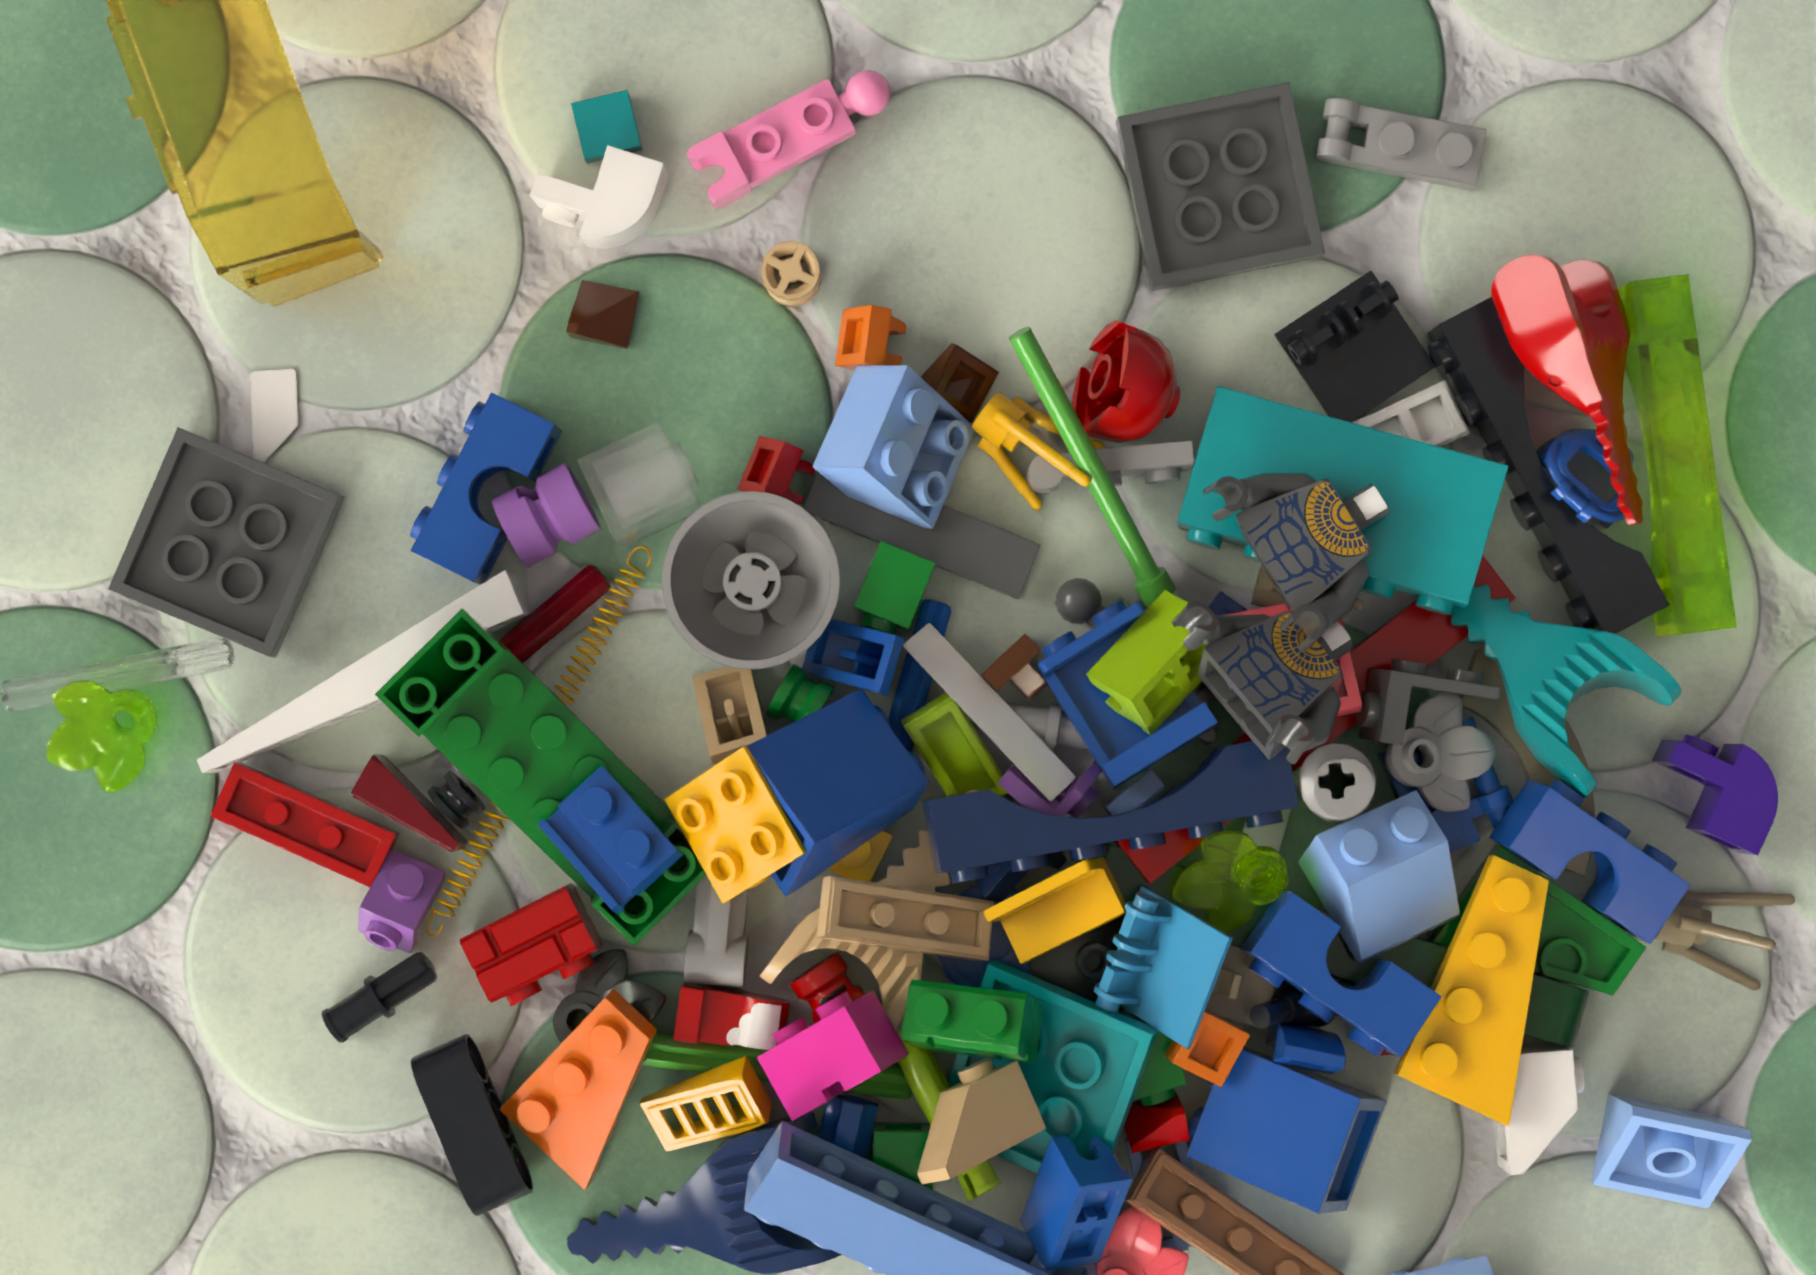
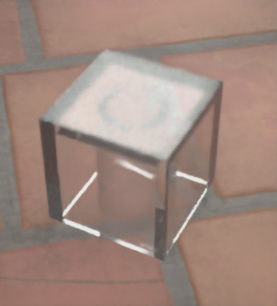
M659 422L577 460L615 542L624 548L687 519L701 507L693 489L700 484L680 442L672 444L667 432Z

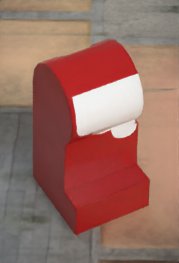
M683 983L680 987L673 1040L696 1044L697 1042H705L726 1046H734L735 1044L749 1048L770 1050L777 1046L772 1034L787 1026L790 1001L774 996L724 987Z

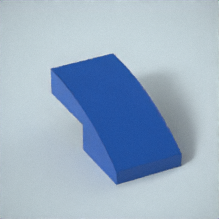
M1282 1023L1268 1027L1266 1045L1275 1046L1273 1062L1328 1074L1344 1069L1346 1060L1345 1050L1341 1039L1336 1033Z

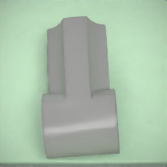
M707 875L697 883L693 930H689L686 945L684 983L744 988L749 936L745 935L749 888L722 904Z

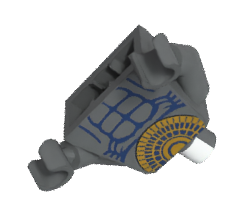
M1262 473L1239 480L1231 476L1220 478L1203 490L1204 495L1215 492L1220 494L1225 500L1226 506L1212 514L1213 519L1222 521L1242 509L1241 512L1235 515V523L1291 612L1282 622L1280 628L1284 631L1291 624H1296L1303 628L1307 638L1297 648L1300 651L1309 649L1323 635L1325 630L1352 610L1369 577L1366 559L1372 553V549L1361 531L1390 514L1386 503L1372 483L1341 500L1328 478L1316 481L1307 473Z
M1198 601L1189 602L1171 623L1174 627L1182 626L1190 631L1189 635L1183 640L1188 650L1193 651L1202 643L1207 644L1203 649L1197 674L1198 677L1267 759L1270 760L1286 746L1290 750L1286 760L1291 764H1296L1304 751L1325 743L1329 738L1341 706L1337 691L1343 677V672L1335 661L1352 650L1351 638L1344 627L1336 622L1325 630L1323 635L1309 649L1300 651L1297 647L1307 638L1304 629L1296 624L1289 625L1284 631L1280 628L1282 622L1291 612L1284 611L1273 617L1265 614L1215 615L1205 604Z

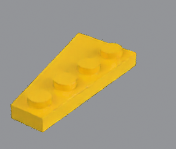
M1489 855L1431 986V989L1442 997L1403 1056L1400 1057L1393 1074L1509 1127L1549 880L1495 855Z

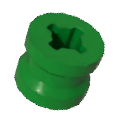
M793 664L776 691L765 714L775 720L785 718L793 723L825 707L835 687L825 681L813 682L806 678L804 669Z

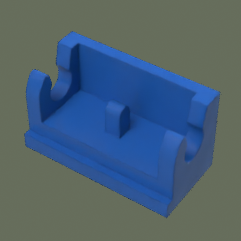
M1066 1135L1051 1137L1020 1222L1047 1271L1098 1263L1132 1183L1133 1178L1129 1171L1121 1169L1109 1147L1098 1137H1091L1088 1145L1089 1151L1095 1157V1160H1087L1081 1157L1077 1152L1075 1144Z

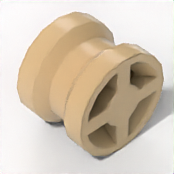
M795 241L781 242L772 247L764 256L761 266L762 279L770 297L776 302L789 307L802 306L811 301L817 294L821 284L819 261L814 252L805 244ZM798 280L803 282V284L798 282L789 286L790 283H795Z

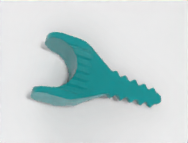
M1488 585L1473 587L1469 603L1464 609L1452 608V626L1468 628V643L1484 644L1485 658L1496 662L1504 684L1516 732L1539 763L1583 798L1587 797L1596 788L1597 781L1569 746L1565 728V717L1571 704L1591 691L1609 687L1633 690L1665 706H1670L1682 693L1679 684L1670 673L1623 636L1607 631L1532 621L1528 611L1510 612L1508 598L1491 599Z

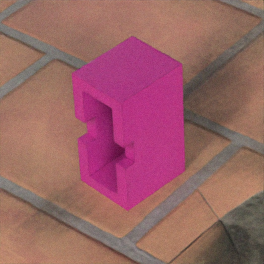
M874 990L855 1001L851 1000L846 991L815 1009L821 1019L820 1021L808 1027L803 1017L772 1034L777 1046L757 1057L792 1121L828 1102L837 1094L847 1091L880 1073L909 1054Z

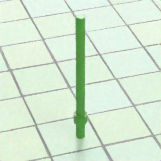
M1030 327L1016 331L1009 337V340L1078 469L1090 477L1091 483L1088 488L1137 577L1134 586L1144 605L1150 606L1164 590L1174 594L1176 588L1164 567H1157Z

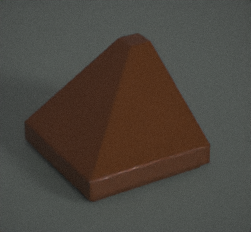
M582 280L566 332L571 338L628 349L640 294L639 291Z
M951 343L923 373L921 378L968 422L972 423L999 372L960 346Z

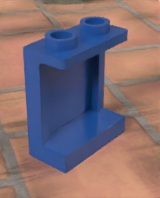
M1123 600L1110 605L1092 618L1097 627L1079 638H1076L1073 632L1070 631L1046 645L1042 649L1046 658L1038 663V671L1048 684V687L1113 790L1213 729L1218 723L1205 702L1201 704L1195 692L1192 691L1152 735H1149L1140 726L1109 707L1105 701L1111 695L1104 693L1089 680L1086 673L1141 615L1146 613V609L1140 601H1137L1128 608Z

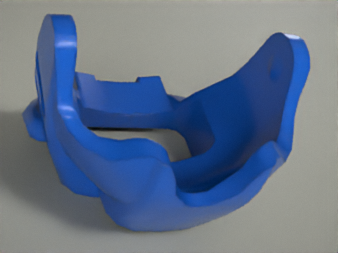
M1570 429L1541 445L1536 450L1542 467L1548 469L1551 478L1556 484V487L1550 494L1558 501L1562 499L1577 512L1576 517L1586 523L1591 517L1600 520L1599 524L1602 527L1608 529L1614 522L1625 519L1623 512L1617 506V491L1606 503L1567 468L1570 459L1577 451H1581L1598 461L1611 474V469L1604 461V448L1596 437V429ZM1630 450V453H1631V456H1632L1631 466H1632V468H1633V459H1634V456H1633L1632 451Z

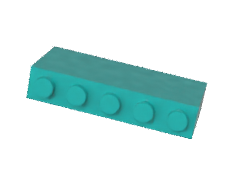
M1217 386L1177 524L1179 529L1188 531L1186 540L1191 543L1220 550L1222 541L1245 547L1243 557L1259 562L1235 523V515L1241 512L1242 509L1222 521H1216L1213 519L1212 514L1226 506L1225 500L1220 494L1215 492L1204 495L1203 490L1225 476H1231L1239 480L1262 473H1307L1316 481L1328 478L1341 500L1372 483L1386 503L1390 514L1361 531L1372 549L1370 557L1366 559L1369 577L1361 591L1392 599L1395 590L1417 596L1416 606L1439 614L1451 615L1453 607L1464 609L1469 603L1509 466Z

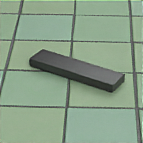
M819 472L803 507L813 517L879 544L880 541L893 545L936 563L935 566L1017 600L1022 593L1041 546L1038 543L944 505L934 528H923L847 497Z

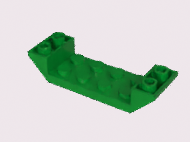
M463 608L375 693L418 737L423 734L591 897L592 906L634 947L706 875L668 805L501 641ZM600 766L605 767L683 854L639 896L635 895L623 906L625 909L619 915L607 906L537 825L541 820L549 819L559 809L558 805Z

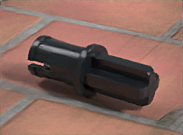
M417 952L377 978L371 975L364 979V986L331 1008H326L322 1011L321 1015L327 1029L338 1042L343 1043L348 1040V1037L383 1015L387 1018L395 1015V1007L436 981L435 967L424 953Z

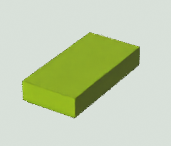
M946 692L900 720L947 797L965 794L972 789L977 791L989 789L1000 796L1008 793L997 784L1003 774L962 708Z

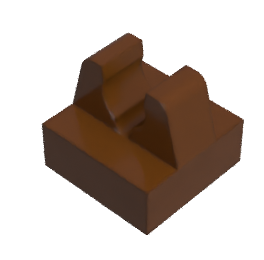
M1026 634L1022 635L980 675L995 692H998L1010 681L1028 701L1035 698L1048 685L1029 664L1041 650Z

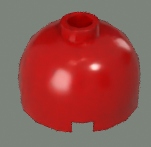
M1119 321L1106 325L1089 348V350L1099 353L1094 361L1091 374L1086 368L1081 367L1072 397V407L1087 435L1115 443L1136 441L1154 431L1163 419L1170 418L1175 412L1180 399V388L1176 385L1177 372L1170 351L1157 337Z

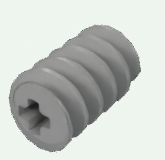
M1332 743L1318 747L1305 758L1299 769L1298 787L1302 800L1315 816L1326 822L1342 824L1369 810L1375 799L1376 777L1371 763L1362 752L1349 745ZM1335 770H1342L1345 780H1355L1354 785L1345 787L1344 798L1334 799L1330 789L1321 788L1322 783L1331 781V772Z

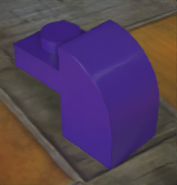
M1685 734L1682 741L1661 740L1652 761L1704 785V789L1686 828L1738 853L1759 855L1775 819L1778 807L1776 781L1764 759L1745 744H1724L1717 758L1715 756L1719 750L1718 747L1691 735Z

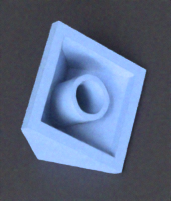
M1608 1093L1592 1175L1593 1185L1709 1208L1752 1141L1751 1130L1724 1117Z

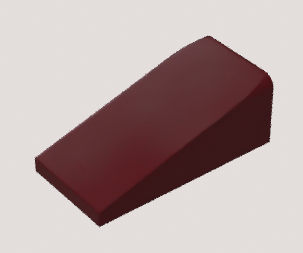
M374 754L370 758L351 791L353 798L449 852L465 849L468 843L466 838L385 755Z

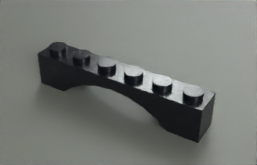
M1490 297L1429 331L1427 334L1432 342L1427 346L1429 356L1440 374L1443 376L1449 374L1459 392V395L1455 396V402L1464 421L1470 427L1477 426L1487 445L1482 449L1485 460L1509 466L1505 480L1515 497L1510 500L1511 509L1519 524L1526 531L1532 529L1542 548V550L1538 551V558L1543 570L1553 582L1560 581L1570 602L1565 604V608L1574 627L1616 634L1669 606L1670 604L1641 552L1614 541L1589 523H1583L1576 517L1577 512L1562 499L1558 501L1550 494L1555 486L1544 471L1532 443L1524 407L1525 366L1513 351L1506 337L1493 298Z

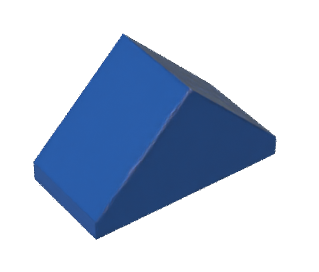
M831 619L821 636L807 649L802 669H804L805 673L859 689L862 688L863 690L888 697L903 648L904 638Z

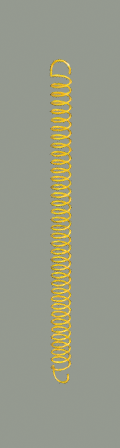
M638 546L634 548L626 560L627 565L639 574L619 569L620 573L632 583L617 578L614 579L615 583L629 594L609 588V592L623 603L603 598L604 602L618 613L605 608H598V611L613 623L593 617V621L607 632L587 627L588 631L602 642L585 636L582 637V640L597 652L576 646L577 650L591 661L571 656V659L586 671L569 665L565 666L568 671L581 681L560 675V678L576 691L560 685H554L557 690L570 699L558 697L561 701L571 704L575 703L574 699L565 691L574 694L580 693L579 689L570 681L585 684V680L575 671L587 675L591 674L590 670L579 662L582 661L591 665L596 664V661L586 652L602 655L601 651L589 641L603 646L607 645V642L594 631L612 636V632L600 622L611 626H618L617 622L605 612L619 617L623 616V613L610 602L623 607L629 606L616 593L627 597H634V594L621 583L635 588L639 587V584L626 573L639 578H645V576L628 561L634 551L642 548L649 554L648 563L645 565L648 567L652 558L651 552L647 547ZM489 801L490 804L499 809L492 801ZM485 810L484 813L499 823L501 827L478 820L480 824L489 829L495 836L473 830L475 834L484 839L490 846L468 840L470 844L479 849L485 856L462 849L465 854L473 858L480 866L457 859V862L468 868L474 875L451 869L452 872L463 878L469 885L446 878L447 882L458 888L464 895L440 888L441 891L453 898L458 905L435 898L436 901L448 908L453 914H447L431 907L430 910L433 913L427 923V933L429 936L434 937L438 935L444 926L441 924L436 934L429 932V924L435 912L448 917L455 916V912L450 906L460 907V901L456 897L466 896L465 891L461 887L469 888L472 886L466 877H477L476 872L471 867H483L476 857L488 858L487 853L481 847L487 849L494 848L491 841L487 838L498 839L497 832L492 828L504 829V825L497 818L507 820L509 819L508 817Z

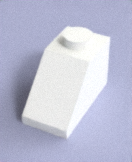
M1555 1043L1522 1045L1509 1127L1494 1120L1497 1165L1510 1175H1523L1578 1111L1577 1093H1583L1584 1071L1580 1059L1573 1056L1572 1049Z

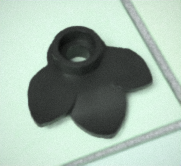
M614 949L600 953L593 958L595 964L579 972L575 993L565 997L558 1005L553 1019L555 1034L562 1043L575 1029L573 1026L574 1016L581 1010H585L589 1015L613 988L650 1023L661 1011L666 1002V995L651 985L627 979L629 963L625 950Z

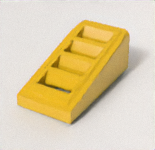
M747 1056L642 1097L639 1103L666 1152L746 1132L765 1125L769 1122L772 1102ZM733 1091L739 1104L732 1107L725 1093ZM713 1097L720 1112L713 1114L705 1098ZM692 1102L701 1120L693 1122L684 1104ZM672 1107L682 1127L673 1131L662 1111L663 1109Z

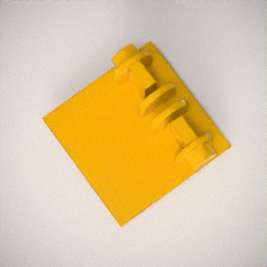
M747 745L664 799L722 904L748 888L751 889L770 878L769 875L806 853L803 844Z

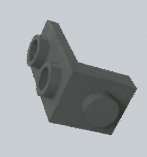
M1392 659L1390 670L1369 668L1366 691H1363L1360 695L1362 702L1361 712L1356 713V722L1360 726L1359 738L1403 745L1412 687L1500 700L1502 688L1482 685L1484 673L1448 668L1446 679L1426 676L1428 664Z

